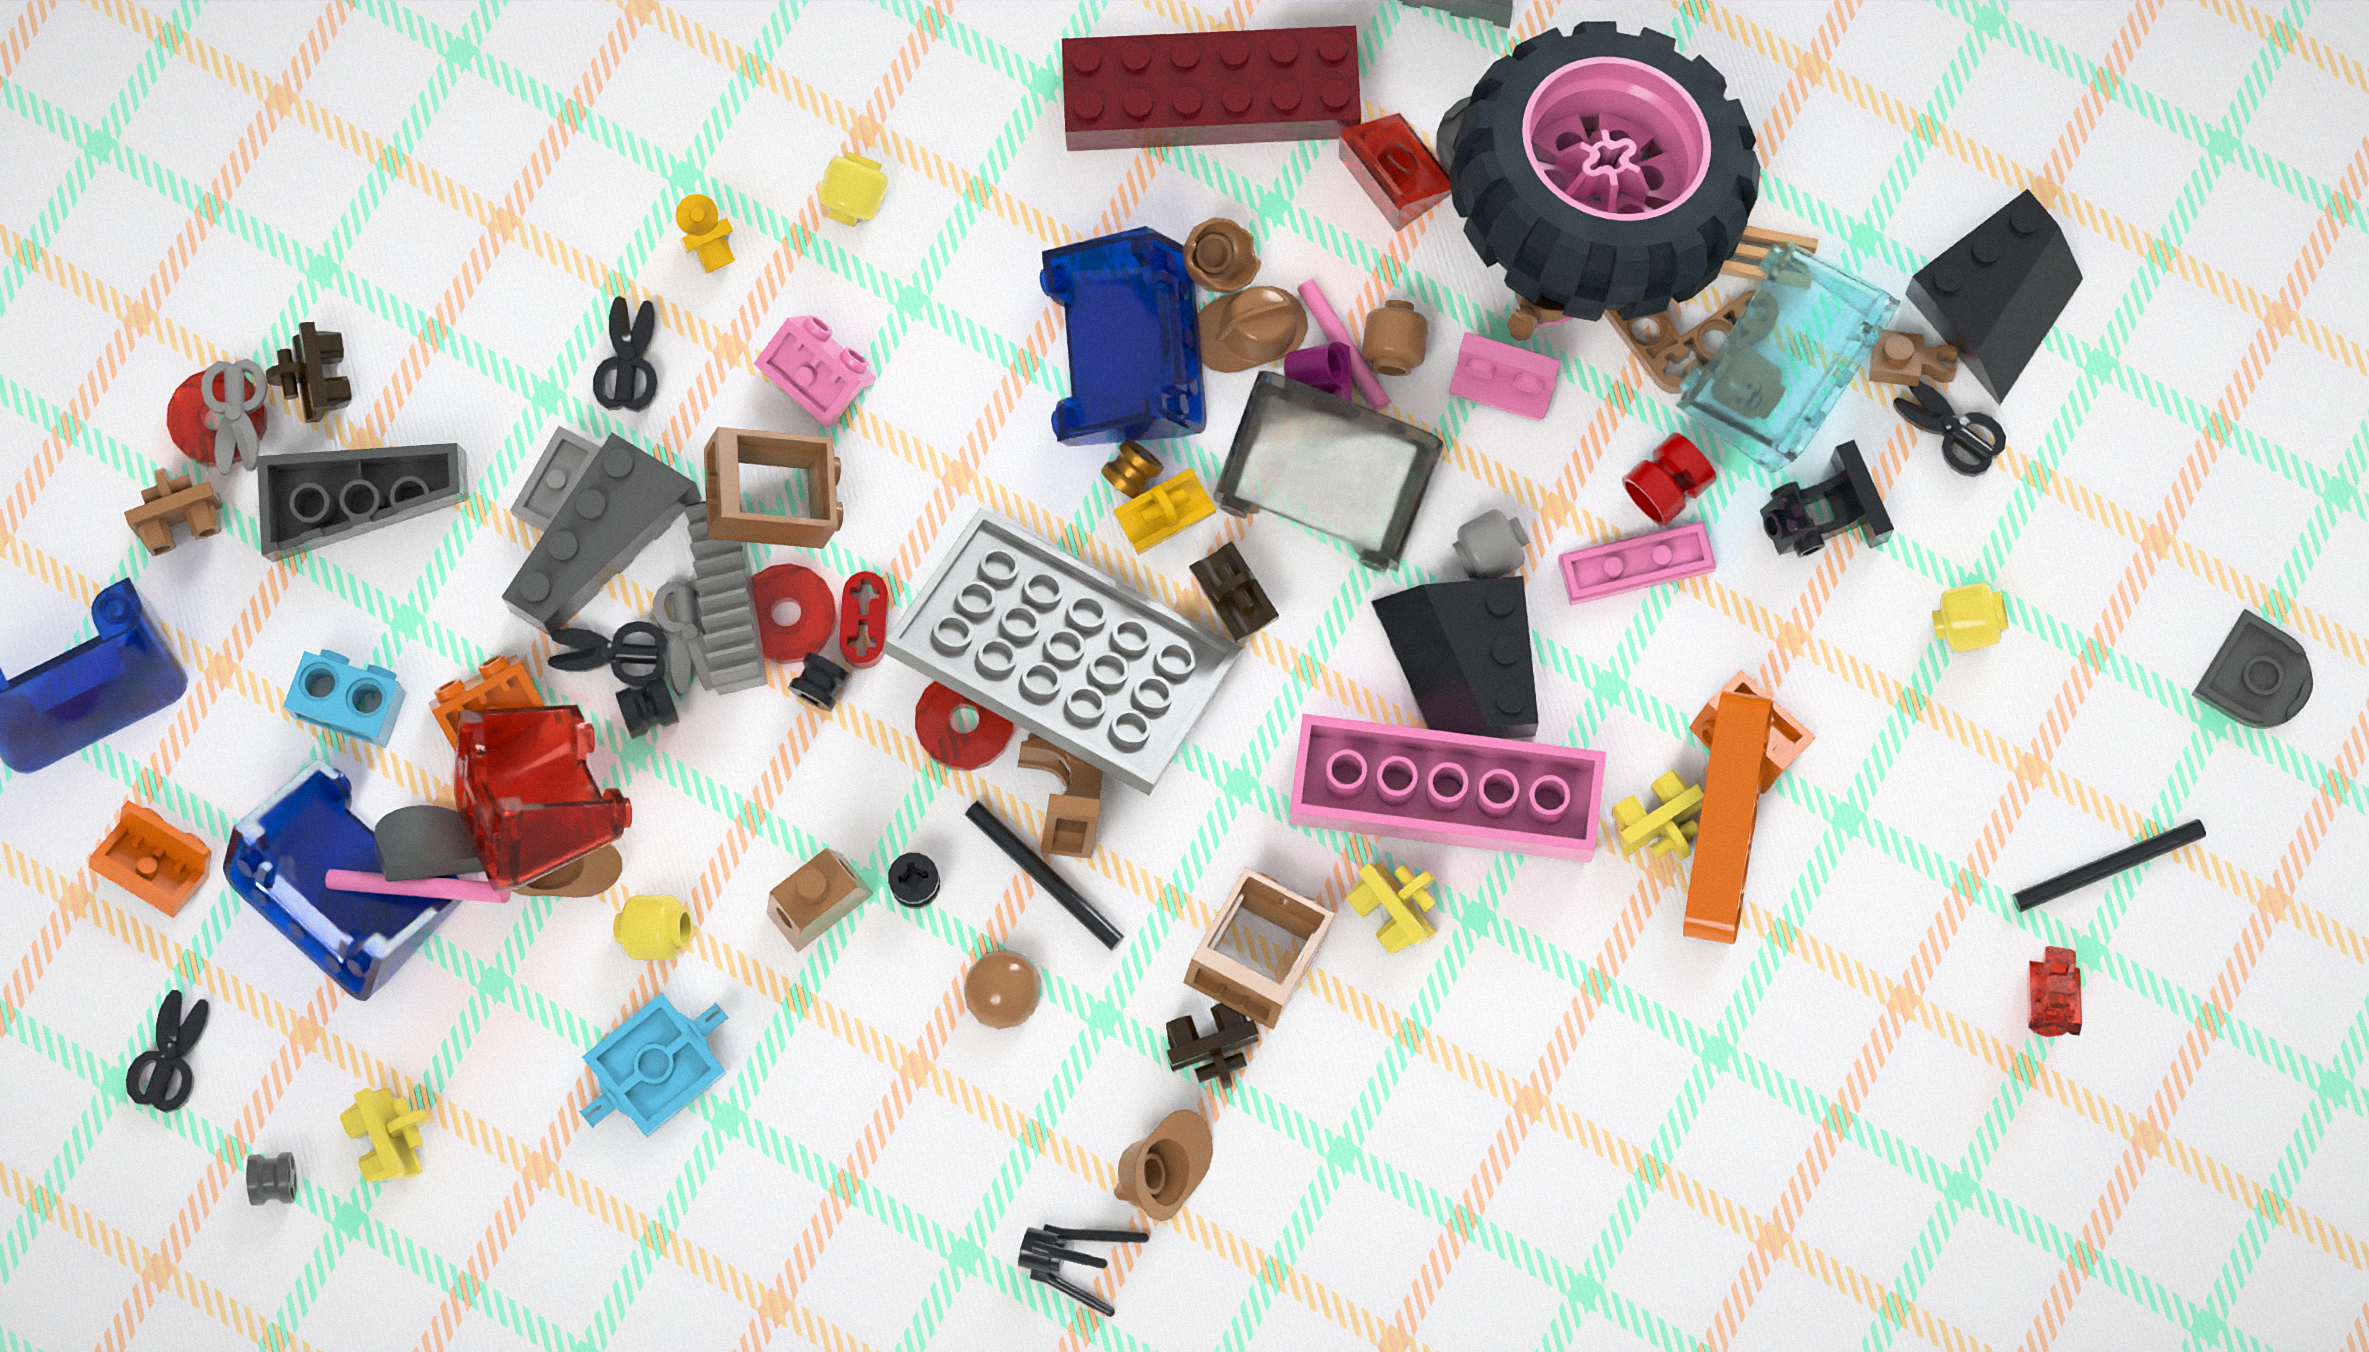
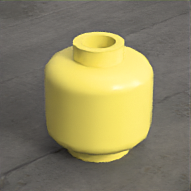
M846 151L844 158L834 157L831 159L817 196L821 204L830 208L827 217L855 227L857 219L865 221L874 219L888 186L887 176L880 172L883 164Z
M1975 583L1948 589L1941 594V609L1932 610V619L1938 640L1947 638L1951 648L1956 652H1965L1996 645L2001 641L2002 631L2009 630L2003 595L2001 591L1993 592L1987 583Z
M635 895L630 897L624 904L622 912L616 914L613 923V933L616 942L622 943L625 953L632 960H673L682 952L683 947L689 946L693 933V921L690 910L687 907H683L682 903L673 895Z

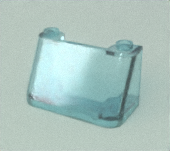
M1787 242L1781 248L1774 244L1766 253L1758 266V269L1764 272L1760 280L1762 285L1713 358L1702 368L1695 363L1685 374L1678 385V388L1684 393L1675 405L1771 474L1794 462L1805 450L1895 315L1901 302L1886 290L1791 242Z

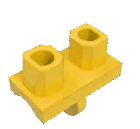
M696 193L688 195L680 201L676 208L675 218L681 231L687 234L680 239L685 253L687 254L695 250L705 273L708 274L735 261L725 239V236L731 234L733 229L727 217L718 221V209L712 199L706 195Z
M1191 467L1113 510V514L1137 556L1216 514V508Z

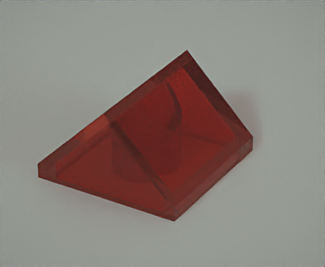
M1400 112L1345 128L1340 134L1339 159L1396 232H1399L1451 195L1449 175Z

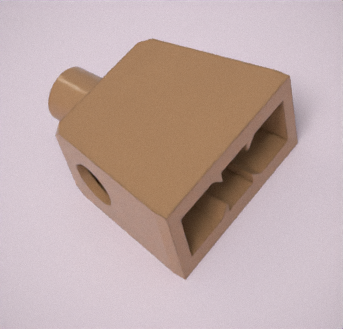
M826 848L770 891L766 914L798 953L871 897L873 892L842 853Z

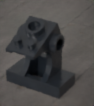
M1854 439L1836 446L1830 461L1837 475L1805 489H1800L1796 481L1782 485L1770 493L1772 500L1759 510L1763 518L1764 530L1773 541L1779 555L1793 551L1796 552L1798 558L1811 555L1825 547V540L1857 527L1861 528L1870 549L1889 541L1894 527ZM1826 498L1835 520L1815 526L1813 519L1809 518L1804 506Z

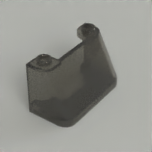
M1259 371L1214 490L1213 501L1220 503L1219 508L1222 511L1243 519L1247 518L1248 513L1258 514L1261 509L1353 544L1354 552L1360 556L1358 562L1368 569L1385 573L1388 568L1399 572L1442 467L1445 444L1439 437L1421 428L1281 374Z

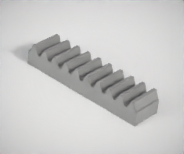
M706 501L687 505V507H684V510L689 520L687 530L692 539L690 549L695 559L692 564L698 579L695 580V584L700 593L698 603L703 613L701 622L706 635H703L708 648L706 658L711 667L709 677L714 689L721 696L768 685L747 543L708 539Z

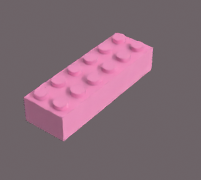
M1302 714L1289 825L1591 863L1596 846L1606 752Z

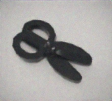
M617 296L612 303L609 313V335L617 356L603 360L597 367L593 377V392L596 399L608 411L620 410L624 407L628 411L639 413L649 408L657 396L658 379L656 371L648 361L643 359L653 340L656 326L653 304L648 300L643 301L632 330L625 298ZM638 369L645 373L647 383L642 396L634 399ZM617 370L614 399H610L605 392V380L610 371Z
M1919 381L1918 387L1908 386V388L1923 407L1899 397L1894 399L1893 407L1905 421L1922 431L1944 437L1941 446L1943 459L1951 469L1961 475L1976 477L1985 474L1991 466L1992 459L1997 458L2005 449L2006 435L1997 421L1980 412H1969L1958 419L1947 400L1933 387ZM1976 424L1985 427L1992 433L1995 444L1990 445L1966 426ZM1955 443L1980 461V463L1971 465L1958 459L1953 452L1952 444Z
M635 621L626 623L617 629L612 642L596 632L579 628L558 629L551 634L552 641L582 650L549 657L548 665L556 670L570 673L589 672L610 663L614 676L623 684L633 687H645L648 680L664 675L666 672V661L663 655L666 653L668 640L662 629L650 622ZM642 632L653 636L656 644H629L623 642L628 635ZM622 663L655 665L652 673L645 676H633L624 671Z
M171 990L158 1013L156 1043L159 1051H147L135 1058L128 1069L125 1080L127 1094L136 1104L144 1106L153 1105L164 1113L180 1110L189 1101L194 1089L195 1077L192 1067L182 1058L187 1056L201 1040L208 1025L210 1015V1003L205 999H199L180 1026L183 996L178 990ZM156 1063L146 1092L143 1094L139 1088L141 1073L147 1065ZM177 1068L181 1072V1086L178 1093L172 1099L165 1100Z

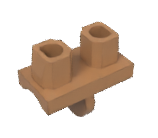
M164 467L154 470L157 485L141 490L145 504L124 511L128 526L142 540L152 556L167 553L177 547L170 527L184 521L188 522L195 540L205 539L221 532L217 509L223 508L219 493L214 491L210 481L193 486L188 474L171 480Z

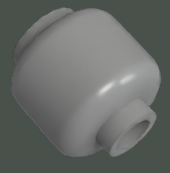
M1493 509L1461 525L1457 531L1458 541L1452 545L1469 578L1471 579L1477 575L1481 580L1500 578L1521 567L1525 561L1522 547L1529 544L1530 541L1517 516L1507 520L1503 512Z

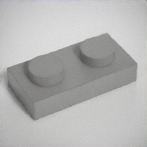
M558 425L510 509L512 516L545 532L601 447Z

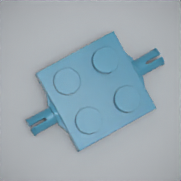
M663 993L659 994L582 1056L584 1061L597 1075L601 1090L604 1093L579 1112L589 1125L594 1128L597 1123L617 1109L619 1112L630 1117L646 1138H648L727 1074L725 1069L712 1055L705 1037L725 1020H728L729 1017L717 1002H714L710 1008L691 1021L690 1018L679 1013Z

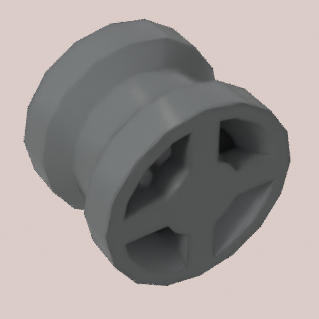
M281 1152L276 1158L265 1159L261 1154H251L248 1156L246 1183L249 1202L252 1206H261L267 1200L278 1199L283 1204L295 1202L297 1175L293 1153Z

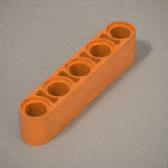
M1725 690L1721 692L1685 910L1684 937L1734 945L1736 942L1774 706L1773 698Z

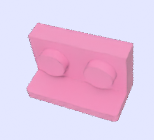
M812 315L808 317H790L786 319L753 364L824 427L834 426L862 388L871 387L877 377L867 369L869 363L860 353L849 347L843 348L831 337L833 334L831 328L822 320Z
M1465 332L1459 348L1457 366L1450 384L1449 393L1452 396L1541 422L1545 418L1561 360Z

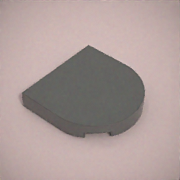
M2244 609L2191 695L2241 725L2257 729L2278 727L2293 719L2308 702L2314 683L2311 667L2301 644L2287 633Z
M431 805L408 806L386 814L375 826L374 851L384 878L388 882L487 871L488 856L474 824L459 812Z

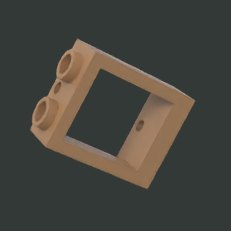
M717 426L704 447L707 538L824 549L835 531H840L844 514L842 502H838L836 499V486L841 475V461L839 457H834L833 437ZM738 463L807 469L810 518L741 512Z
M1245 867L1194 952L1183 983L1274 1030L1323 945L1335 913L1325 909L1319 901L1311 897H1302L1281 886L1273 877L1263 873H1256ZM1242 907L1307 941L1282 985L1216 951Z

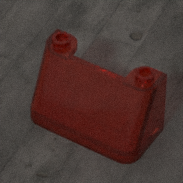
M578 705L458 711L454 767L455 803L493 891L516 890L622 838L624 828H630L632 825V805L629 797H623L619 788H606L602 797L586 764L587 753H593L595 749V733L592 723H585Z

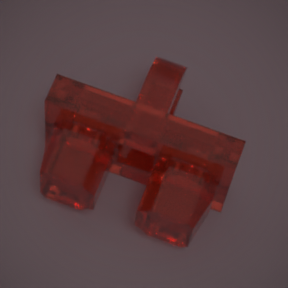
M2046 946L2042 962L2029 960L2026 972L2028 1028L2032 1032L2045 1037H2059L2067 1032L2070 1035L2080 1036L2083 1025L2080 968L2075 967L2076 951L2068 948Z

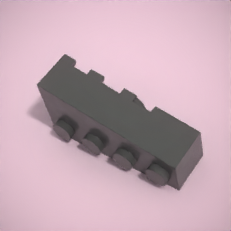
M611 432L501 598L508 610L551 637L553 631L562 628L599 593L598 590L615 574L623 572L642 549L653 539L657 540L671 527L670 524L685 511L684 507L697 503L702 499L696 482Z
M458 443L257 456L261 556L271 562H277L469 500L466 450Z

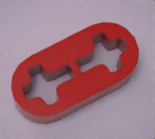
M869 571L857 572L850 576L844 584L842 592L840 649L846 662L859 669L871 668L881 661L885 654L882 650L887 638L889 610L887 586L880 576ZM869 584L872 586L873 593L878 594L879 598L870 600L869 615H861L859 599L852 596L853 593H861L863 585ZM860 625L868 626L867 632L870 642L876 643V647L867 648L865 656H858L855 647L849 646L850 642L858 641Z

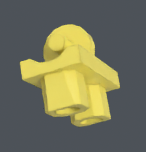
M1673 769L1651 784L1650 789L1662 805L1655 811L1647 814L1635 795L1627 797L1612 807L1611 814L1620 832L1619 846L1627 857L1661 835L1663 838L1650 845V849L1657 859L1671 850L1680 860L1691 855V850L1686 840L1698 834V826L1693 820L1688 821L1679 828L1677 825L1701 811V801L1703 800L1704 793L1698 784L1690 788Z
M1382 861L1375 865L1368 863L1358 872L1362 879L1354 885L1346 895V899L1362 917H1367L1381 904L1384 905L1393 919L1375 934L1388 953L1395 954L1412 944L1425 943L1437 934L1433 926L1412 901L1414 899L1424 913L1436 905V902L1426 891L1435 881L1429 870L1415 877L1406 864L1399 867L1394 872V875L1404 888L1400 886Z
M365 1088L353 1094L356 1103L340 1114L339 1117L346 1134L351 1139H360L369 1134L375 1150L359 1157L358 1165L366 1182H380L388 1179L413 1178L424 1172L415 1149L424 1145L418 1129L430 1122L427 1110L411 1112L406 1098L402 1097L395 1100L390 1088L371 1091V1088Z

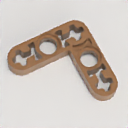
M1751 290L1742 294L1682 336L1664 312L1627 321L1622 320L1619 310H1604L1603 314L1654 383L1664 392L1680 394L1708 377L1715 363L1725 352L1733 357L1738 351L1744 348H1751L1767 337L1775 327L1779 316V309L1775 299L1769 293L1761 290ZM1750 305L1754 310H1759L1763 307L1766 310L1763 318L1764 324L1761 325L1757 320H1752L1744 325L1740 333L1744 339L1741 340L1735 325L1745 319L1748 311L1747 306ZM1730 317L1732 319V323L1729 322L1727 318ZM1640 319H1651L1658 324L1660 336L1652 342L1640 341L1632 332L1633 324ZM1711 330L1723 332L1729 340V348L1721 354L1710 353L1702 345V336ZM1690 344L1696 359L1686 365L1683 373L1684 378L1680 379L1676 374L1667 377L1664 374L1668 365L1667 360H1671L1674 364H1679L1687 359L1691 350L1686 346ZM1698 360L1704 364L1703 367L1699 366Z

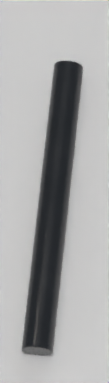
M979 800L969 807L965 816L1110 951L1119 946L1125 936Z
M2195 819L2012 894L2014 904L2020 913L2203 839L2206 837L2205 828L2200 819Z

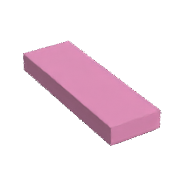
M1704 521L1572 551L1558 556L1570 606L1712 573L1717 568Z

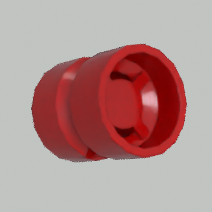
M1673 432L1653 450L1652 462L1641 460L1621 480L1624 489L1638 508L1660 526H1666L1685 509L1686 497L1698 498L1717 479L1715 470L1703 453L1690 440L1678 432Z

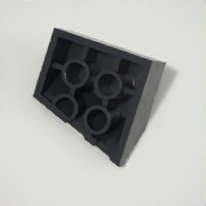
M2027 188L1914 274L1905 294L1944 341L1958 349L1957 356L2000 406L2084 278L2059 224Z
M1523 576L1423 584L1371 601V605L1377 618L1380 619L1390 641L1391 649L1396 660L1400 663L1410 685V691L1429 730L1500 739L1536 736L1539 720Z

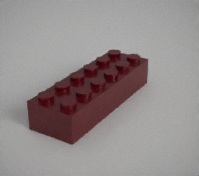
M1356 25L1061 39L1067 151L1360 138L1361 102Z

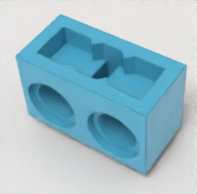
M321 649L320 655L304 651L283 705L288 714L294 719L386 748L407 693L401 684L395 681L397 674L371 664L368 665L366 671L348 665L350 662L349 658L326 649ZM324 677L335 679V686L329 695L321 698L312 696V688L319 679ZM369 693L382 694V702L378 709L371 713L359 711V703L365 695Z

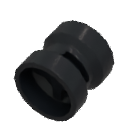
M663 675L648 680L646 686L635 690L628 687L615 692L622 716L632 739L646 735L650 727L658 724L668 727L680 722ZM650 701L653 711H649L646 702Z

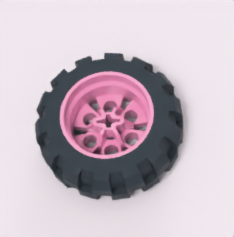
M1582 21L1574 26L1572 35L1563 37L1559 29L1555 27L1516 45L1512 56L1506 55L1493 62L1475 85L1469 105L1463 112L1453 144L1455 156L1449 171L1453 206L1460 218H1467L1463 232L1485 266L1488 268L1499 263L1507 271L1504 279L1506 286L1536 305L1540 296H1544L1564 304L1562 316L1594 322L1602 318L1604 310H1619L1623 321L1650 316L1666 311L1671 297L1677 303L1692 299L1717 279L1724 261L1733 257L1748 224L1750 213L1758 198L1761 166L1755 151H1753L1757 140L1740 99L1727 101L1723 95L1727 88L1724 76L1701 54L1690 61L1674 50L1675 38L1647 27H1643L1639 36L1617 32L1616 21ZM1585 129L1595 130L1590 138L1587 137ZM1645 151L1652 156V158L1641 162ZM1535 156L1539 157L1540 159H1542V160H1544V161H1543V162L1537 161V159H1536ZM1593 196H1597L1601 198V201H1597L1591 198Z

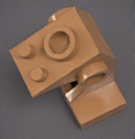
M1029 733V740L1021 742L1017 767L1053 773L1066 788V792L1063 795L1049 794L1040 853L1091 859L1099 819L1103 771L1041 737Z

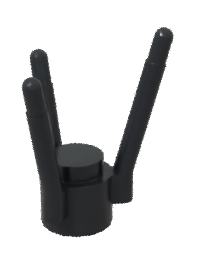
M1045 1224L1043 1230L1028 1227L1021 1244L1018 1266L1031 1269L1030 1279L1047 1283L1108 1317L1114 1316L1115 1309L1051 1273V1270L1060 1272L1064 1261L1105 1269L1108 1265L1106 1259L1067 1249L1068 1242L1062 1240L1146 1243L1149 1240L1148 1234L1129 1231L1060 1228Z

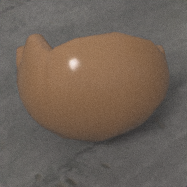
M1214 217L1194 226L1183 246V261L1188 276L1206 291L1217 293L1235 292L1250 285L1261 266V260L1256 257L1254 250V236L1231 219Z
M1007 949L988 952L972 965L967 973L964 983L966 1006L981 1024L998 1030L1019 1026L1027 1021L1029 1016L1034 1014L1038 1006L1040 975L1023 954Z

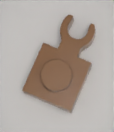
M1874 329L1871 341L1868 381L1918 387L1921 375H1928L1933 380L1941 383L1952 382L1957 368L1942 366L1939 361L1955 362L1958 349L1952 345H1938L1934 348L1923 347V334Z

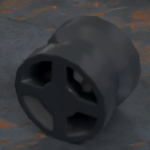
M807 652L802 661L804 669L801 675L791 680L788 689L805 702L824 711L832 712L836 705L835 694L839 687L847 685L851 675L834 662L815 653Z
M906 853L899 856L892 863L888 872V883L894 898L902 906L909 909H922L929 906L937 898L940 892V877L935 863L928 856L921 853ZM908 874H910V875L907 877L906 881L900 882V881H902V880H905L906 876H907Z

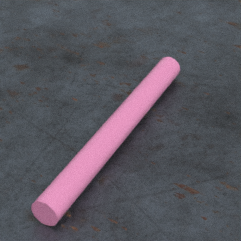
M330 869L325 878L327 888L332 890L504 904L509 901L511 895L509 884L436 877L388 882L385 880L383 873Z

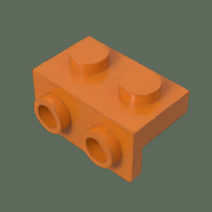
M128 800L121 807L120 823L90 856L89 868L174 918L208 879L212 851L196 835L183 833L165 822L156 811L146 807L141 808Z

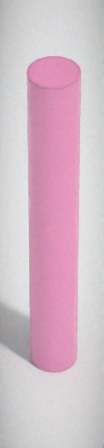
M1314 279L1301 284L1297 291L1330 343L1342 342L1350 346L1351 376L1373 411L1378 412L1391 403V400Z

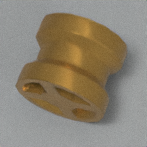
M1125 438L1119 445V455L1114 461H1107L1102 467L1101 473L1115 488L1134 499L1146 492L1145 485L1151 478L1158 477L1164 470V466L1143 446L1131 439Z

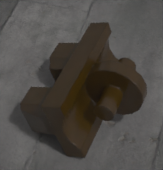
M314 321L301 322L298 325L299 334L291 339L295 362H293L291 349L278 350V365L272 366L265 371L266 379L269 385L282 386L285 400L299 397L297 388L299 383L305 423L320 422L325 412L348 407L352 400L350 382L347 376L324 378L322 365L342 362L344 358L341 332L316 331Z
M1232 541L1222 546L1210 556L1189 566L1191 574L1236 644L1279 619L1278 612Z
M1222 1003L1210 1008L1218 1032L1206 1037L1199 1038L1191 1015L1167 1022L1166 1031L1170 1048L1167 1050V1059L1172 1073L1211 1059L1212 1063L1194 1069L1198 1082L1202 1083L1218 1077L1223 1090L1233 1087L1229 1072L1247 1066L1242 1052L1226 1058L1223 1057V1054L1259 1042V1033L1254 1019L1248 1021L1245 1015Z

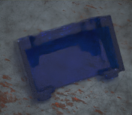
M1143 226L1042 251L1043 268L1039 275L1041 288L1047 297H1051L1056 304L1064 307L1072 395V397L1060 399L1051 415L1052 429L1057 437V442L1069 447L1122 443L1125 438L1133 441L1183 438L1202 434L1207 424L1196 289L1195 282L1188 276L1184 266L1183 245L1148 226Z
M130 577L105 588L94 599L91 615L98 630V636L7 680L0 667V758L10 769L23 774L39 771L175 703L185 693L188 677L179 655L155 606Z
M318 757L233 826L223 862V872L226 880L237 894L344 991L357 1000L367 1001L386 984L462 900L328 889L325 878L330 869L373 873L383 872L374 851V832L350 811L352 786L349 779L343 772L336 768H331ZM449 875V876L436 877V878L459 879V878L457 877V875Z

